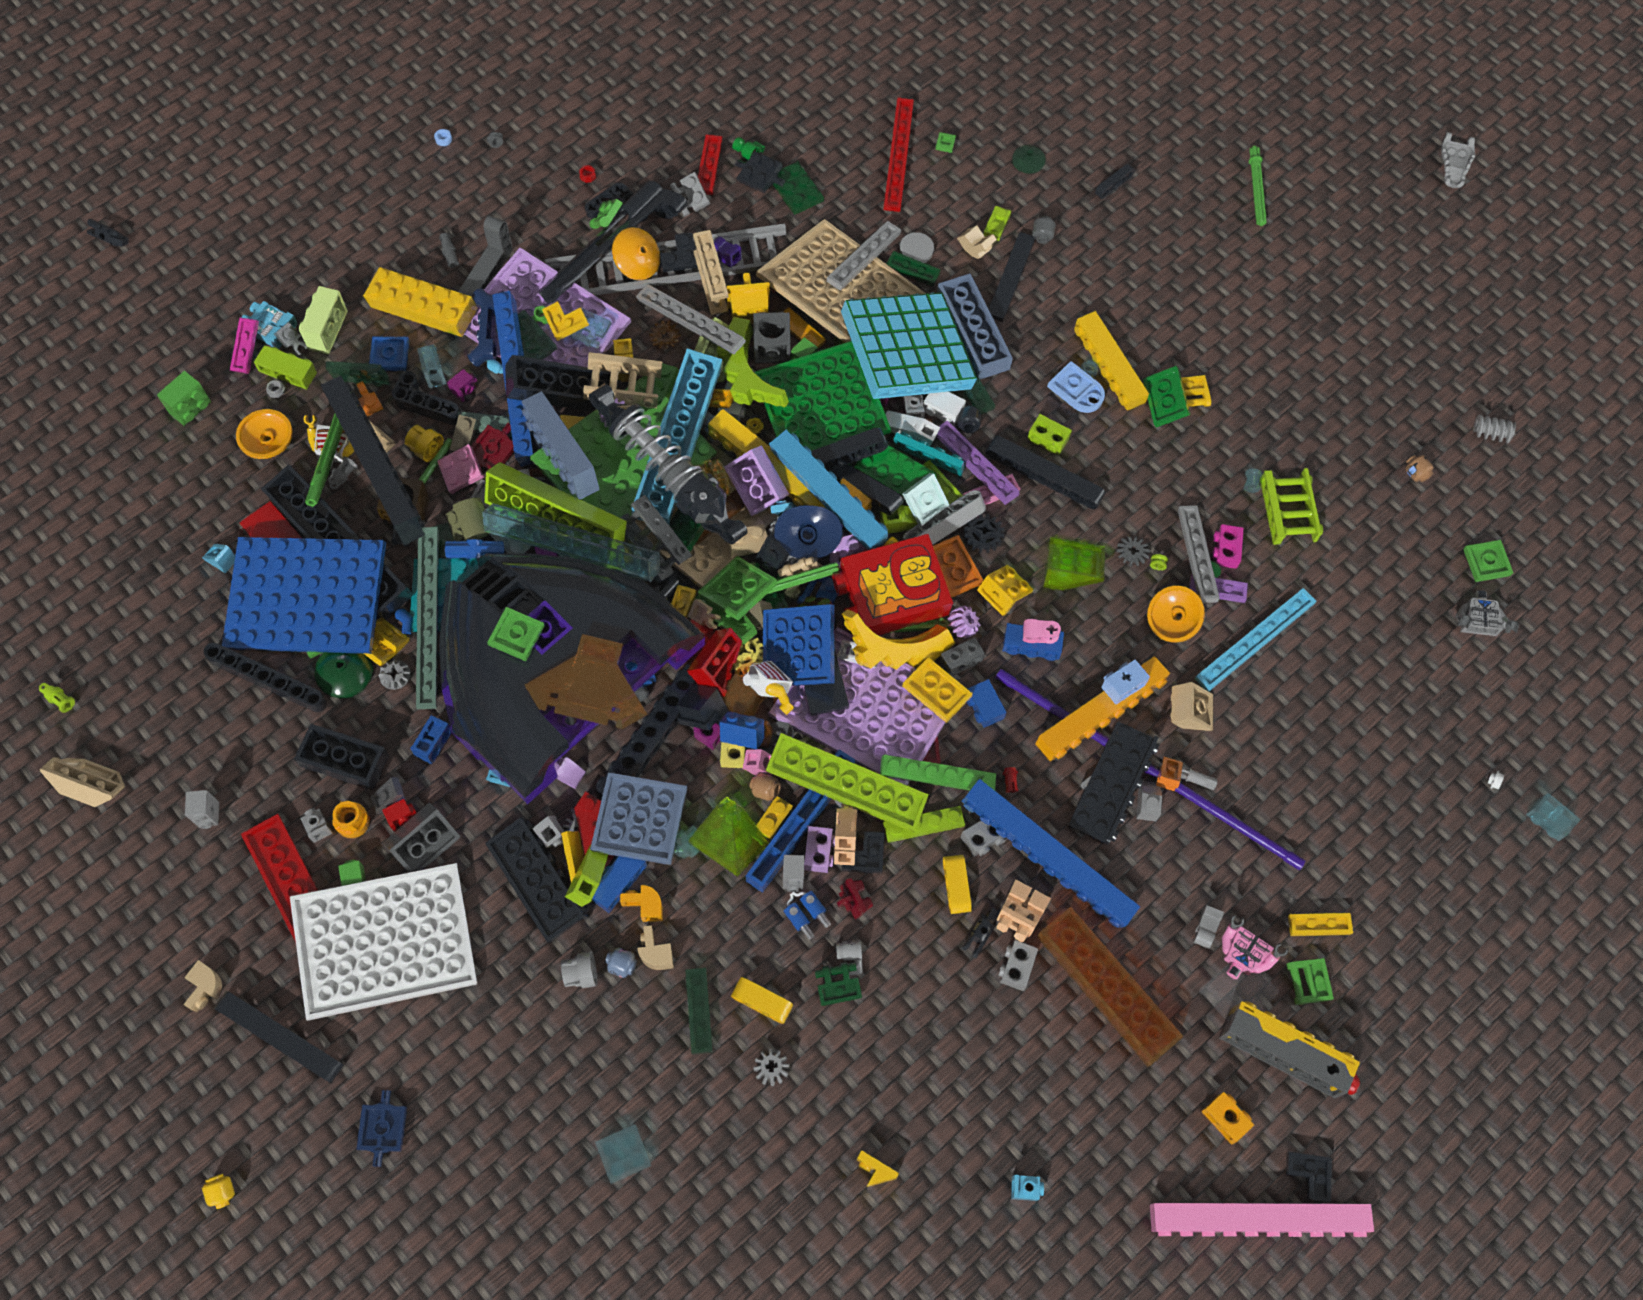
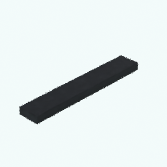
M1019 232L989 307V312L993 319L1004 321L1036 237Z

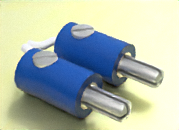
M813 891L808 893L792 892L790 894L791 898L787 902L788 907L783 912L796 930H802L810 940L814 937V934L807 926L810 923L796 902L791 905L790 903L794 896L804 895L800 901L814 920L819 918L825 928L831 925L824 915L826 909Z

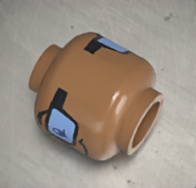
M1414 455L1406 461L1408 465L1405 471L1415 482H1424L1433 475L1432 470L1434 467L1424 455L1418 457Z

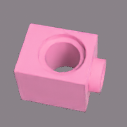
M762 749L746 750L743 769L755 776L759 773L772 775V773L765 771L771 754Z

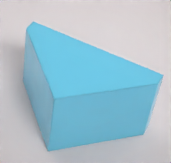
M213 544L202 559L226 573L234 564L235 555L227 545Z

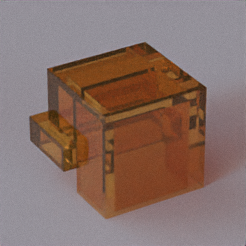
M735 673L725 688L727 692L725 696H722V699L730 711L741 715L754 716L765 696L759 695L751 686H746L743 683L744 675Z

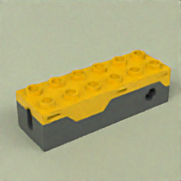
M1241 1001L1231 1009L1219 1039L1334 1099L1344 1094L1353 1095L1358 1090L1360 1080L1356 1071L1360 1062L1355 1060L1352 1054L1340 1052L1334 1049V1045L1316 1040L1313 1034L1306 1031L1301 1032L1295 1029V1025L1292 1023L1282 1022L1276 1019L1274 1014L1256 1009L1257 1006L1251 1002Z

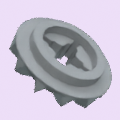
M394 659L380 667L379 678L384 687L395 690L402 688L408 683L411 673L408 665L403 661ZM394 668L396 669L397 673H399L396 674L395 681L393 680V677L389 675L393 673Z

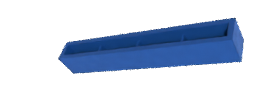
M839 749L835 756L855 764V759ZM809 789L746 874V882L763 893L783 866L784 855L792 854L808 832V827L814 824L831 798Z

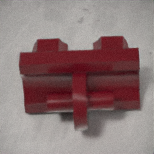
M849 878L840 886L842 892L839 893L841 900L837 902L838 907L845 906L847 912H852L855 920L873 907L869 897L861 899L859 893L865 890L862 880L853 881L852 878Z

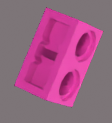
M1221 524L1219 530L1215 531L1213 541L1216 542V547L1213 548L1212 558H1215V563L1219 566L1237 569L1242 557L1244 528Z

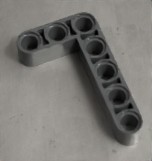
M491 215L486 217L483 226L488 246L458 291L459 293L472 296L476 289H485L498 274L512 251V242L507 222Z

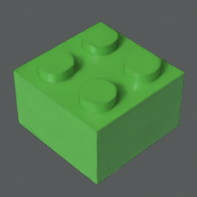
M183 371L157 394L168 413L183 426L192 421L200 411L211 403L201 384L186 371Z

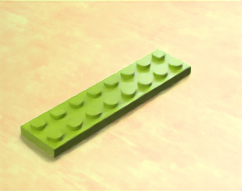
M782 733L777 740L765 770L913 833L917 828L928 798V794Z

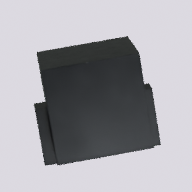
M693 684L676 705L680 712V716L677 718L680 724L708 731L716 721H721L729 711L717 688Z

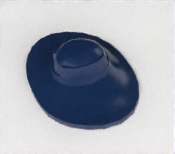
M798 506L783 512L777 519L774 537L792 557L809 558L812 556L813 558H820L836 550L842 538V525L839 518L832 511L824 507Z

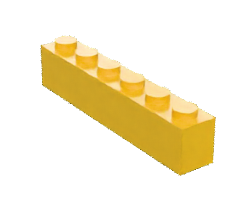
M1094 311L1078 318L1074 328L1075 333L1078 337L1080 336L1085 349L1092 355L1093 362L1101 369L1102 376L1108 380L1111 390L1117 394L1120 404L1128 411L1146 403L1149 395L1148 391L1097 312Z

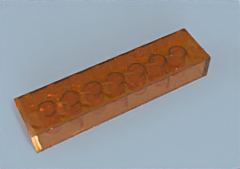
M1072 907L1068 908L1040 931L1037 936L1039 941L1147 1067L1152 1065L1184 1037Z

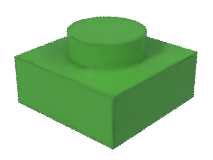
M939 132L936 150L952 153L956 135Z

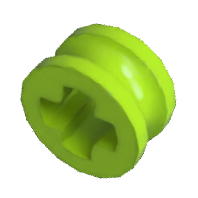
M1161 554L1152 555L1150 567L1155 570H1165L1168 558Z

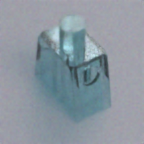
M429 345L418 348V355L428 387L433 388L447 384L436 346ZM435 369L437 373L431 374L430 370Z

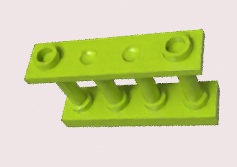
M1304 468L1298 478L1276 479L1273 477L1272 470L1264 471L1260 478L1273 545L1281 544L1286 535L1311 534L1313 542H1317L1323 534V526L1319 522L1312 490V476L1309 475L1308 468ZM1301 485L1303 494L1279 495L1276 493V486ZM1304 501L1306 510L1282 511L1280 510L1279 502ZM1308 517V527L1286 528L1283 526V519Z

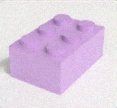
M762 445L751 449L724 466L751 516L762 512L777 501L790 495Z

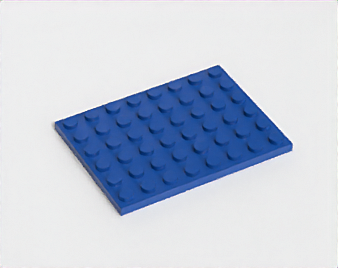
M238 537L222 646L234 650L372 654L386 542L384 540Z

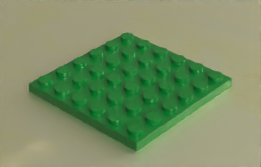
M852 341L754 372L764 382L786 392L789 401L786 407L774 406L764 402L776 437L787 430L790 434L794 433L798 437L799 443L802 446L805 445L810 451L873 428H881L884 435L891 433V428L880 399H873Z

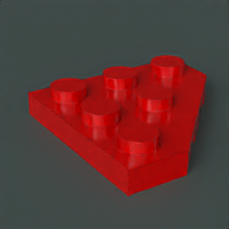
M587 792L583 794L574 808L584 855L590 844H592L601 805L600 800ZM608 854L604 869L611 864L615 855Z

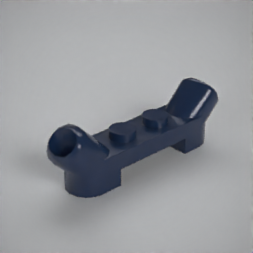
M482 288L476 289L472 293L475 304L481 309V314H478L480 328L477 330V340L479 343L467 353L468 359L476 367H480L486 360H496L497 346L494 340L491 339L492 316H495L493 294H488Z

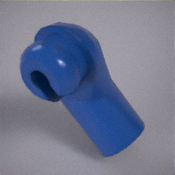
M398 609L395 612V618L403 623L402 633L411 634L412 615L405 609Z

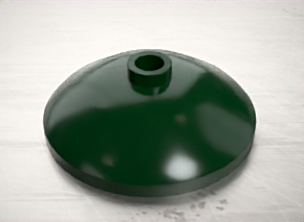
M324 652L316 662L314 676L317 685L325 694L340 699L350 698L361 693L369 685L373 677L374 666L372 660L363 653ZM339 664H344L343 667L338 668Z

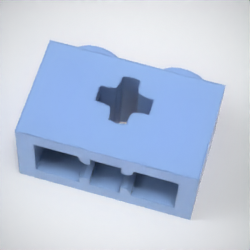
M1133 660L1130 663L1125 662L1115 673L1113 671L1108 673L1104 677L1105 681L1101 688L1117 705L1143 688L1150 676L1136 660Z

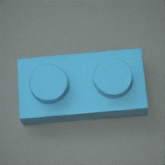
M784 500L777 501L776 505L770 507L772 514L780 516L783 512L797 506L793 505L792 502Z

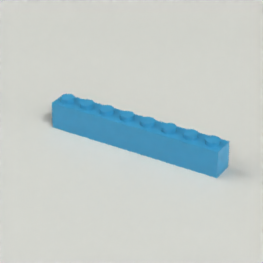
M785 430L769 443L771 452L828 510L832 511L839 518L840 523L867 550L878 548L888 539V529L881 522L878 523L875 520L874 514L870 510H865L862 507L861 501L856 496L853 498L849 494V489L844 484H839L833 472H828L824 468L822 461L818 458L815 459L811 455L810 449L799 443V439L794 433L790 434Z

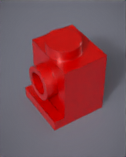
M405 799L382 810L389 826L394 832L398 830V826H403L417 813L412 803L408 804Z

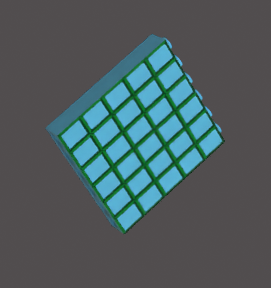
M943 292L845 300L841 313L873 399L972 389L977 377Z

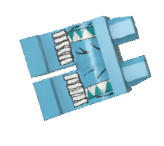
M265 301L261 304L253 302L250 306V311L253 315L249 317L245 314L241 317L259 321L256 338L278 349L282 346V343L276 341L277 337L274 333L287 322L294 328L298 325L293 314L289 312L284 313Z

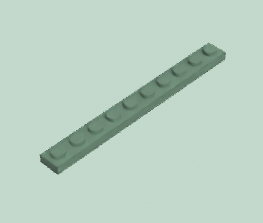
M438 527L422 528L425 535L418 538L417 710L437 709Z

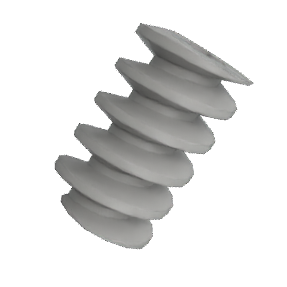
M1480 414L1476 417L1473 425V433L1477 432L1478 438L1484 433V439L1491 435V440L1494 441L1498 436L1499 442L1506 438V443H1509L1513 438L1516 429V422L1512 423L1510 420L1505 422L1504 419L1498 420L1495 417L1491 419L1490 416L1483 418V415Z

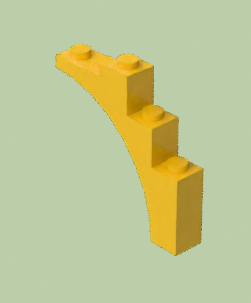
M848 609L842 613L845 619L844 624L852 632V639L857 645L853 648L856 655L855 660L860 666L864 665L870 669L880 661L886 667L889 666L895 670L905 662L917 669L928 657L934 661L941 653H944L955 644L948 628L938 624L915 637L887 639L873 633L857 613Z

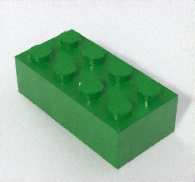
M889 445L885 451L861 459L854 466L855 469L897 492L903 498L905 504L907 502L902 493L929 473H933L937 479L935 472Z

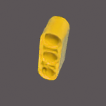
M964 855L943 857V868L950 914L971 912V898Z
M740 977L731 994V997L736 1001L781 1024L785 1023L793 1007V1004L788 1000L743 977Z

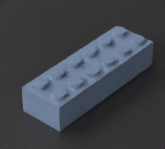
M971 274L939 283L937 293L943 292L977 380L1010 370L1013 358Z
M541 391L523 400L524 409H522V413L525 419L528 420L525 422L530 432H534L533 435L537 443H542L545 455H550L553 467L560 470L559 475L563 482H568L567 486L571 494H576L578 499L581 500L600 490L593 465L543 392Z

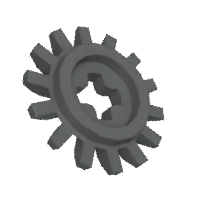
M1127 536L1128 541L1122 538L1121 541L1124 544L1118 543L1117 545L1121 547V549L1116 550V552H1121L1118 558L1123 557L1124 564L1129 561V566H1132L1133 562L1136 563V566H1139V561L1144 564L1145 560L1143 558L1148 559L1149 556L1146 553H1150L1149 549H1144L1148 544H1141L1144 539L1137 542V536H1134V540ZM1132 546L1136 547L1135 549L1138 551L1134 555L1128 550Z

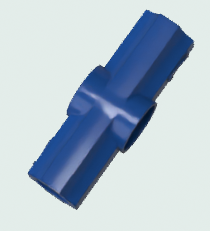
M472 539L466 541H446L445 555L449 559L466 558L470 560L472 558L478 559L486 553L504 554L503 541Z

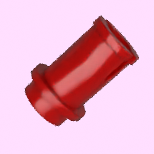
M1015 767L1004 768L1002 774L1005 776L1006 793H1010V791L1011 793L1018 792V771H1016Z

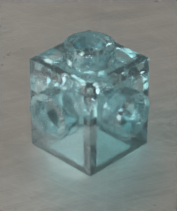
M694 825L685 831L681 829L677 835L674 853L683 859L688 856L692 858L700 852L699 847L706 840Z

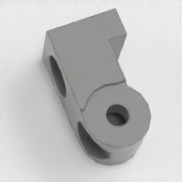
M1206 906L1202 910L1193 943L1208 949L1211 947L1219 923L1224 915L1223 911L1210 906Z

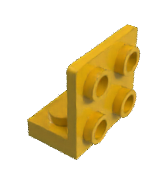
M1006 565L988 574L977 591L1004 616L1016 601L1032 593L1033 588L1016 573L1015 569Z

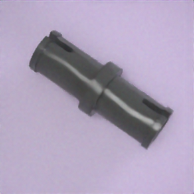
M440 234L439 239L443 247L442 253L446 257L448 267H458L459 262L455 254L456 248L452 245L450 234Z

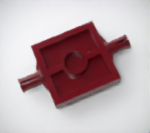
M507 422L502 431L494 429L488 424L472 444L481 469L489 470L499 462L505 464L514 452L513 441L507 436L511 431L510 423Z

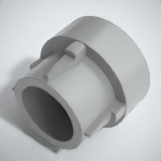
M592 951L577 953L575 958L561 961V972L565 987L581 986L582 988L597 986V969Z

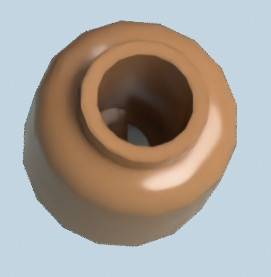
M759 773L751 779L750 788L752 789L753 796L756 798L770 801L779 795L781 784L777 777L766 773Z

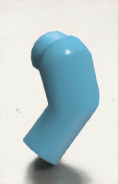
M487 360V368L496 374H503L500 362Z

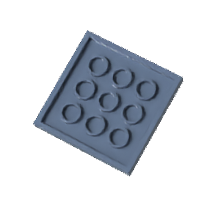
M608 773L590 850L603 854L671 865L687 786Z

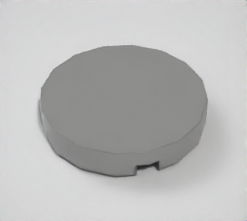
M919 232L910 233L901 240L900 254L923 263L928 262L932 258L934 243L926 234Z

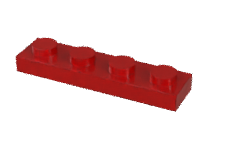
M705 135L698 178L706 195H713L723 141L722 136Z

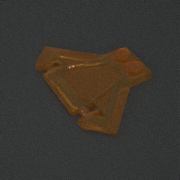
M582 634L576 656L525 684L540 710L546 711L547 706L551 705L555 706L554 713L603 725H608L609 720L617 721L616 728L620 729L626 728L647 715L618 667L623 648L622 643ZM551 693L559 694L558 698L550 697ZM612 708H619V713L612 712Z

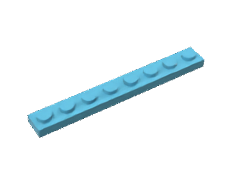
M1304 588L1301 589L1195 677V680L1205 690L1211 691L1317 601Z

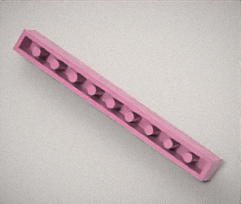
M1150 1204L1151 1231L1158 1232V1236H1172L1171 1232H1180V1236L1189 1237L1193 1236V1232H1202L1203 1237H1213L1215 1232H1223L1224 1237H1236L1237 1232H1245V1237H1258V1232L1267 1233V1237H1280V1233H1288L1289 1237H1302V1233H1310V1237H1324L1323 1233H1332V1237H1345V1233H1353L1354 1237H1367V1233L1374 1232L1371 1204Z

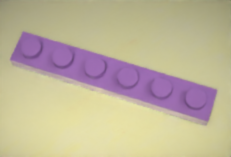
M949 421L939 426L940 429L936 437L953 454L960 456L962 461H964V465L1001 502L1006 505L1019 496L1020 491Z

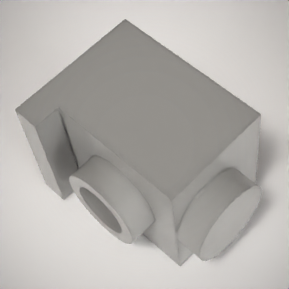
M922 395L904 396V414L924 419L925 410Z
M313 808L304 813L301 821L308 833V837L314 843L333 834L320 809L316 810Z
M555 815L547 816L533 828L546 848L552 846L557 848L563 843L561 833L565 831L556 820ZM552 830L556 833L555 836L551 834Z

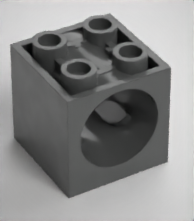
M754 313L755 363H784L790 361L789 313ZM768 335H776V336H779V337H777V338H766L765 336H768Z

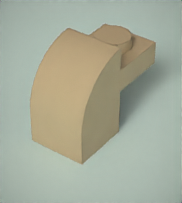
M977 225L968 228L957 237L964 250L972 257L978 259L991 250L993 247L992 243L997 240L994 234L984 237Z
M652 925L644 926V933H640L641 944L642 946L645 945V947L637 948L642 962L654 970L674 968L671 944L655 945Z
M198 960L185 976V979L196 985L197 988L184 1005L196 1013L207 1005L210 996L218 999L222 991L220 976Z

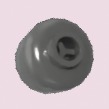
M1048 216L1039 217L1034 221L1032 236L1036 237L1035 239L1039 243L1051 241L1054 238L1055 222Z

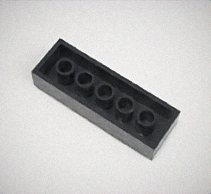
M512 355L505 365L506 398L523 401L542 391L551 405L594 412L596 408L592 405L591 401L583 399L584 385H591L593 370L588 369V367ZM600 371L598 387L603 384L609 385L611 372Z

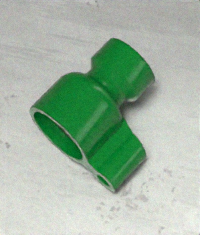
M737 137L733 142L732 148L737 152L741 151L742 157L749 160L754 151L758 153L763 152L765 146L757 141L753 143L750 141L745 142L744 139Z

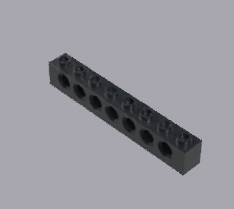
M686 664L684 668L678 670L674 682L667 685L664 696L661 699H657L651 714H647L642 721L643 725L640 729H636L633 732L630 743L622 747L619 758L616 761H612L608 768V773L639 778L679 722L677 720L680 716L676 705L668 703L671 700L679 702L691 686L697 684L687 672L690 665ZM688 685L689 688L686 690L680 689V686ZM661 715L667 716L663 721L657 719ZM651 730L656 732L653 736L646 735ZM638 746L645 747L641 752L635 751ZM626 762H633L631 767H624ZM608 773L605 777L602 776L596 785L597 792L602 797Z

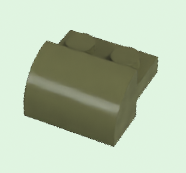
M470 498L453 505L454 509L445 514L455 541L481 540L493 532L481 498Z

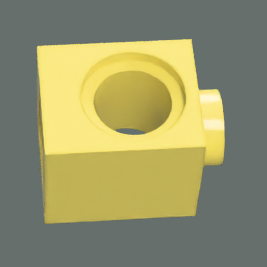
M721 742V767L743 768L746 753L745 747ZM737 752L740 756L738 758H731L730 754Z

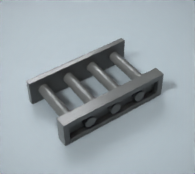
M644 495L631 504L635 510L631 515L627 513L620 517L627 521L624 540L656 581L661 583L674 573L671 566L675 562L680 565L689 559L692 554ZM639 517L647 525L643 530L635 523ZM651 532L659 540L655 545L647 538ZM663 547L671 555L666 561L659 553Z

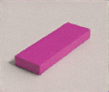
M239 318L230 366L231 371L249 374L259 321Z

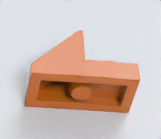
M1163 757L1156 786L1175 791L1181 781L1183 762Z

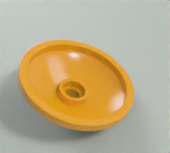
M635 227L624 229L617 234L612 245V255L617 268L625 276L633 280H646L653 276L660 265V250L654 238L648 232Z
M262 409L250 413L240 422L236 431V441L239 448L247 456L256 459H268L279 455L288 447L293 436V429L289 419L281 412L272 409Z
M1170 586L1159 591L1153 597L1148 607L1147 618L1149 626L1155 635L1165 641L1178 643L1186 641L1197 634L1204 622L1205 609L1200 597L1191 589L1183 586ZM1178 613L1182 614L1180 619L1176 618Z

